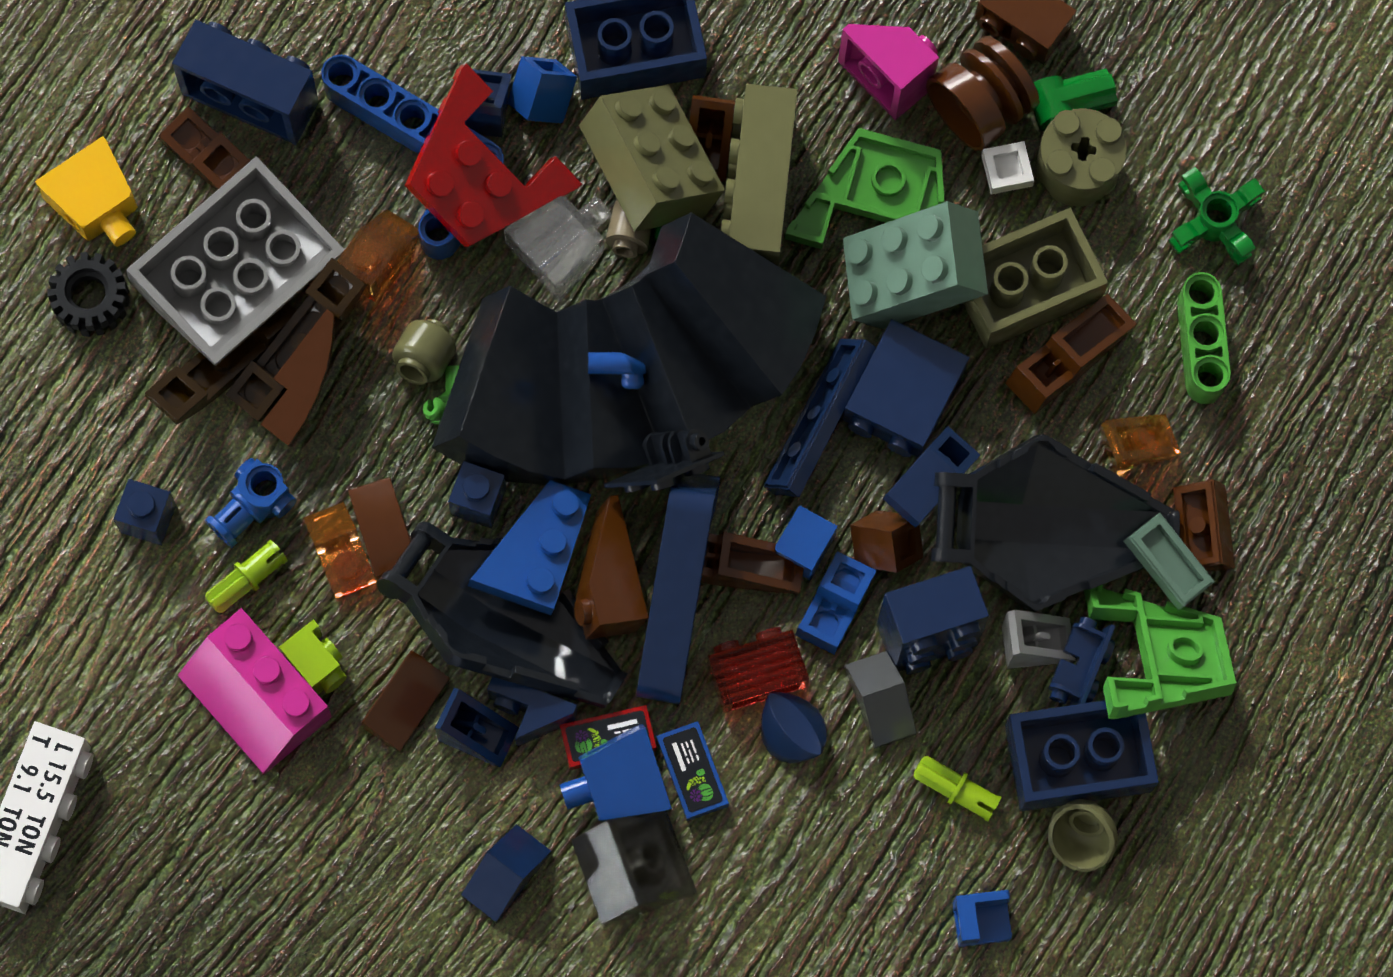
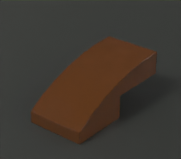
M189 106L157 138L183 163L216 190L250 162L221 132L217 134Z
M390 477L348 490L375 577L391 570L411 542Z

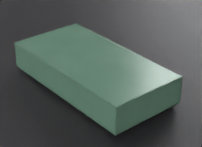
M1161 513L1155 515L1123 541L1177 610L1185 607L1215 582Z

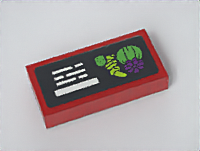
M647 705L561 724L560 730L569 769L581 768L578 757L640 724L646 727L652 749L657 751Z

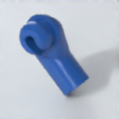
M588 352V374H621V384L625 389H640L644 386L643 374L647 373L643 362L622 352Z

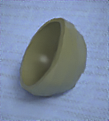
M1075 799L1062 805L1053 813L1049 822L1048 842L1055 857L1065 866L1082 872L1095 871L1112 860L1118 845L1117 827L1108 810L1101 804L1091 800Z

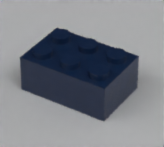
M576 0L565 2V23L581 100L706 77L707 55L695 0Z
M195 19L172 62L182 95L297 145L319 103L310 67L296 57L287 56L285 59L271 53L270 48L258 40L248 39L246 42L232 36V32L219 23L209 22V24H205Z
M971 566L885 593L876 625L885 650L898 672L905 670L907 675H912L929 669L932 666L930 661L946 656L948 661H956L973 653L972 648L978 645L989 614Z
M1104 700L1010 714L1007 719L1005 729L1020 812L1062 806L1075 799L1097 801L1151 793L1159 783L1146 713L1119 719H1109Z

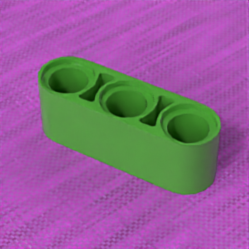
M1198 272L1192 274L1185 281L1178 296L1177 310L1187 393L1197 403L1210 404L1221 397L1230 380L1231 370L1220 282L1209 273ZM1201 291L1208 296L1209 302L1205 304L1196 303L1190 297L1189 292ZM1198 331L1206 332L1213 338L1214 343L1202 345L1196 341L1193 333ZM1206 372L1214 375L1218 385L1214 387L1205 386L1200 382L1198 374Z

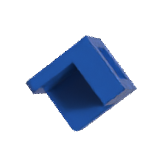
M521 56L508 98V104L528 121L562 123L565 119L577 76L557 59Z
M799 505L775 546V553L804 568L803 577L811 580L835 539L838 526Z
M1009 890L955 896L952 906L958 947L1010 941L1012 932L1007 905L1010 901Z

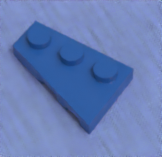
M550 480L473 575L467 586L551 615L561 590L591 494Z

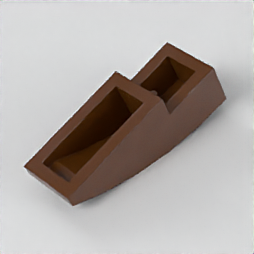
M1107 293L1053 334L1042 348L1019 364L1005 384L1036 414L1113 349L1136 327L1137 323Z
M326 309L273 378L287 390L260 425L288 446L292 445L306 424L320 396L329 370L335 338L336 316L328 309Z
M722 532L719 535L709 533L701 583L747 590L798 594L801 589L803 568L775 553L776 543L729 532Z

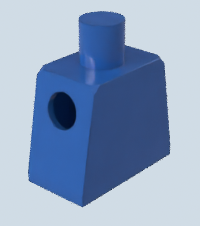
M643 724L637 725L579 756L584 776L559 784L567 810L593 802L599 820L672 809L646 727Z

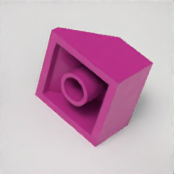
M848 24L842 29L838 62L894 120H897L927 94L926 83L936 73L939 57L935 45L926 36H918L910 27Z

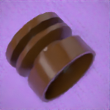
M983 36L975 42L973 49H966L962 52L960 56L961 65L948 63L931 76L926 83L928 96L943 122L957 138L975 151H982L1001 137L1006 130L1005 122L1008 124L1019 123L1024 116L1023 114H1030L1040 103L1038 91L1024 66L1007 47L990 36Z

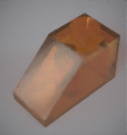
M386 209L359 229L338 259V262L367 285L363 295L376 302L419 240L418 228Z

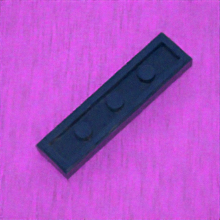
M839 339L765 482L764 488L772 494L800 497L876 350V347L869 341L863 339Z

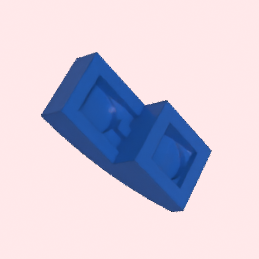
M837 551L797 628L795 636L835 655L877 570Z

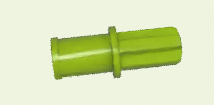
M272 540L267 541V544L242 564L236 562L234 564L235 570L206 592V600L219 614L223 613L250 590L255 592L259 590L258 584L282 564L288 562L283 552H277L280 548Z
M924 756L914 771L913 776L916 780L949 798L947 803L952 804L954 801L984 818L987 822L1002 798L967 779L968 774L966 772L960 775L929 756Z

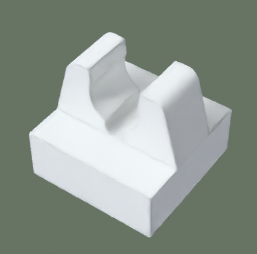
M1025 141L982 150L981 156L991 194L1033 187L1034 177Z

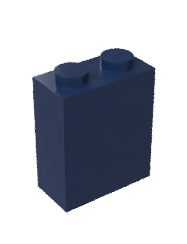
M891 319L845 407L843 421L849 423L848 428L862 437L871 438L873 435L888 442L887 447L901 456L910 457L912 454L919 458L925 451L966 371L969 357Z

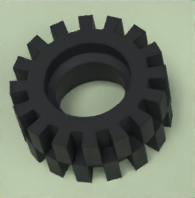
M81 252V259L75 260L73 255L66 258L68 264L65 267L60 263L55 267L57 275L56 277L50 275L48 283L51 289H47V294L54 314L62 326L64 324L67 326L68 331L75 334L79 330L82 336L90 337V331H96L97 336L105 334L103 328L109 326L113 330L118 326L116 323L118 317L122 320L125 318L127 313L124 308L125 306L129 307L130 304L129 289L120 268H117L114 261L110 258L106 261L103 255L95 253L94 258H91L88 252ZM86 280L97 281L105 287L103 301L91 309L78 307L72 299L76 286Z

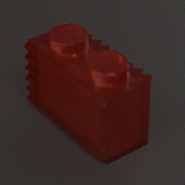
M773 627L756 634L757 641L740 646L738 640H731L713 648L715 654L708 655L707 665L723 713L762 702L773 692L790 693L808 687L809 676L793 630L782 633L781 627Z

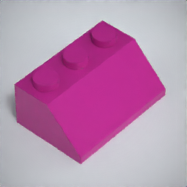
M242 608L205 638L178 674L182 682L264 775L332 718L328 705Z

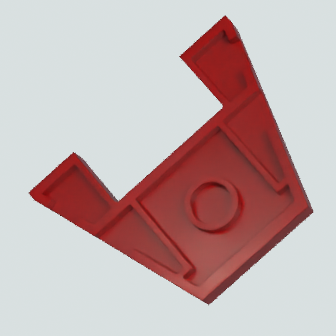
M466 63L456 70L451 89L447 97L443 99L438 110L437 120L430 135L426 137L404 185L464 247L475 244L569 194L582 185L573 173L555 156L550 158L524 186L465 125V121L493 92Z

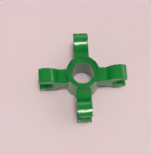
M1196 167L1181 176L1183 181L1178 183V187L1184 196L1192 201L1198 212L1195 219L1181 225L1171 233L1173 237L1168 242L1177 254L1184 252L1203 238L1213 242L1222 241L1229 256L1237 265L1251 258V252L1256 247L1235 222L1239 213L1248 210L1260 202V196L1265 193V190L1256 178L1244 184L1233 194H1229L1224 191L1212 192L1205 178ZM1218 210L1225 215L1227 221L1222 223L1214 222L1208 217L1207 211Z

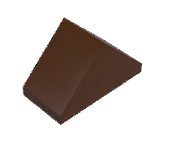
M693 95L689 123L721 182H725L733 131L735 101Z

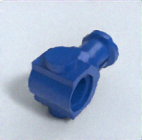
M253 458L245 461L234 475L238 480V485L230 492L232 500L214 517L209 515L205 519V523L231 548L237 544L236 538L253 521L261 523L266 518H274L275 516L281 518L292 509L297 501L290 494L289 488L285 485L278 468L271 464L262 463L260 460H254ZM270 480L277 484L276 489L270 495L260 496L254 493L255 487L261 481Z

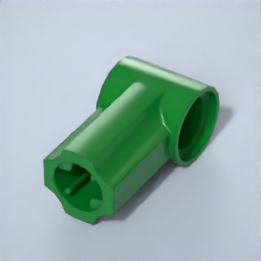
M1107 68L1064 80L1061 76H1049L1033 82L1038 91L1040 101L1038 107L1034 110L1039 129L1045 131L1049 123L1063 110L1086 108L1099 111L1114 107L1118 102L1115 82Z

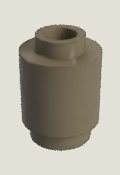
M616 200L607 231L606 243L616 255L621 257L634 258L638 254L645 253L648 250L652 229L634 232L618 200Z

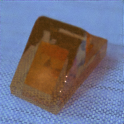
M1166 413L1111 419L1101 423L1103 444L1114 473L1119 476L1141 463L1166 461L1181 453Z
M344 502L303 518L335 599L376 583L375 576L359 540L356 527Z

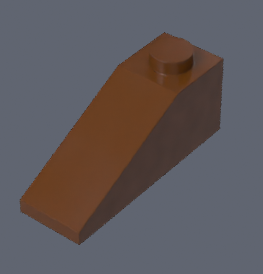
M618 495L609 496L596 511L577 590L574 613L577 623L583 626L586 640L632 634L649 619Z

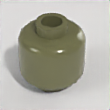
M435 319L414 320L405 327L392 351V358L396 365V370L402 378L410 383L423 385L441 379L456 352V345L448 328L442 322Z

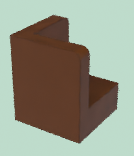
M877 510L850 525L855 560L873 569L897 573L923 558L920 525L915 528L898 513Z

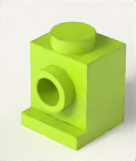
M313 619L280 645L279 649L317 694H320L323 690L328 694L337 689L347 679V676L338 663L343 656L327 637L322 641L319 640L323 635L319 625Z

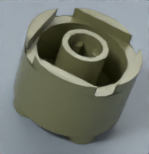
M1086 108L1063 110L1055 116L1044 131L1035 163L1037 177L1049 191V195L1065 205L1083 207L1096 203L1097 200L1103 198L1115 188L1127 154L1126 140L1120 123L1099 111ZM1078 155L1084 156L1086 161L1079 160Z

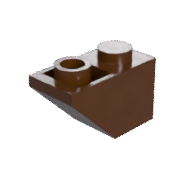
M979 0L974 19L978 21L979 26L986 33L994 37L1000 35L1012 43L1016 52L1028 60L1036 59L1044 65L1071 29L1077 10L1062 0Z

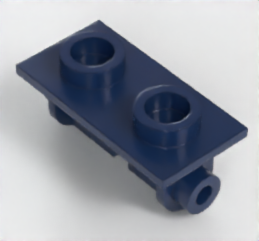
M1081 617L1079 623L1073 624L1063 652L1077 658V662L1073 664L1064 659L1059 660L1048 687L1052 691L1049 697L1051 700L1060 704H1066L1067 700H1071L1070 705L1093 701L1099 688V681L1095 677L1100 664L1105 665L1114 650L1115 641L1111 640L1115 629L1114 625L1111 624L1099 631L1095 629L1097 622L1087 617Z

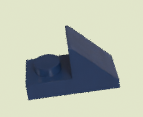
M495 677L491 678L487 688L488 698L494 700L493 706L498 710L511 715H518L519 710L525 712L515 738L516 746L524 745L558 730L561 724L574 722L577 716L576 704L537 689Z

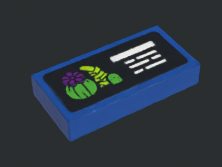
M698 721L656 736L686 821L729 806Z

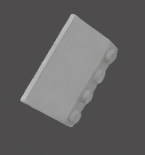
M256 156L128 267L126 271L129 283L144 299L216 366L313 281L331 258H339L345 250Z

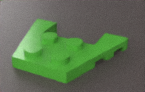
M858 128L832 164L828 174L816 191H813L807 199L805 206L796 219L792 220L787 227L785 239L822 249L834 209L887 223L944 203L941 150Z
M1103 585L1084 590L1090 619L1134 623L1146 678L1107 676L1103 692L1109 719H1119L1232 695L1236 686V679L1221 617L1188 607L1177 610L1173 603L1167 601L1165 607L1143 601L1141 593L1126 588L1124 594L1102 588Z

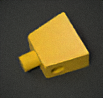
M104 136L35 181L42 198L87 241L93 240L105 232L114 246L118 247L127 243L136 234V230L126 217L133 213L138 206Z

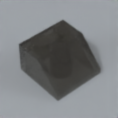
M667 810L606 820L571 840L601 924L634 918L697 894Z

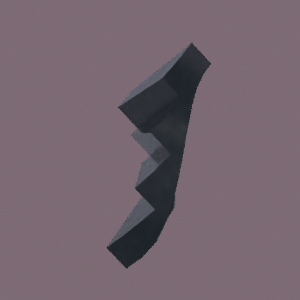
M691 212L661 226L650 263L636 278L599 300L585 299L556 312L512 286L484 297L455 377L432 449L461 465L465 461L505 475L506 482L546 485L550 480L560 484L601 480L649 465L646 453L642 449V443L648 434L697 428L702 430L710 440L726 431L751 407L781 396L802 366L815 336L826 296ZM588 352H622L643 362L647 373L643 374L644 386L640 389H625L621 384V374H588Z

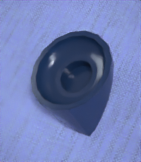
M773 692L766 699L761 719V737L767 751L777 760L790 764L803 763L821 755L827 742V727L820 711L807 700L790 693Z

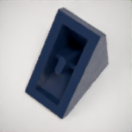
M473 69L493 92L465 121V125L480 135L503 138L512 74Z
M457 688L453 689L435 727L438 741L500 768L519 727Z
M516 824L487 851L461 896L497 923L551 855L552 851Z

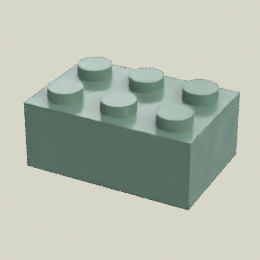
M946 201L843 238L851 315L854 321L885 329L891 319L903 323L988 295L978 211Z

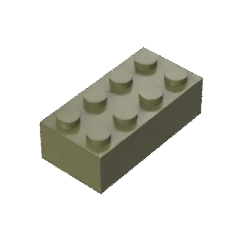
M746 84L744 98H736L733 133L730 145L721 231L779 266L798 89Z

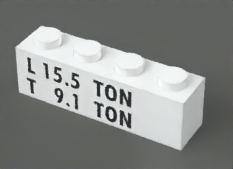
M34 721L0 806V906L22 914H26L29 904L36 905L44 886V880L40 879L45 863H52L57 855L61 838L56 835L62 820L68 821L73 814L77 802V795H74L73 792L79 778L85 779L87 777L94 757L92 753H89L91 746L85 738Z

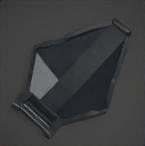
M1038 434L969 474L935 473L934 486L939 487L936 548H931V562L963 563L967 567L971 566L976 574L1028 611H1038L1061 602L1068 596L1086 589H1093L1144 568L1123 541L1158 513L1162 514L1179 536L1180 513L1178 510H1174L1152 498L1151 493L1097 463H1090L1071 452V448L1046 434ZM956 488H962L958 498L956 541L958 549H954Z
M423 521L417 524L411 533V542L393 568L382 574L377 581V589L387 598L399 599L408 607L447 664L600 708H605L610 703L628 673L619 668L605 649V646L608 644V640L605 637L585 639L583 626H580L575 618L574 605L576 597L569 588L565 591L560 590L552 614L548 615L468 587L470 579L503 538H481L480 541L452 538L429 522ZM433 550L439 556L418 586H416L407 577L425 551Z

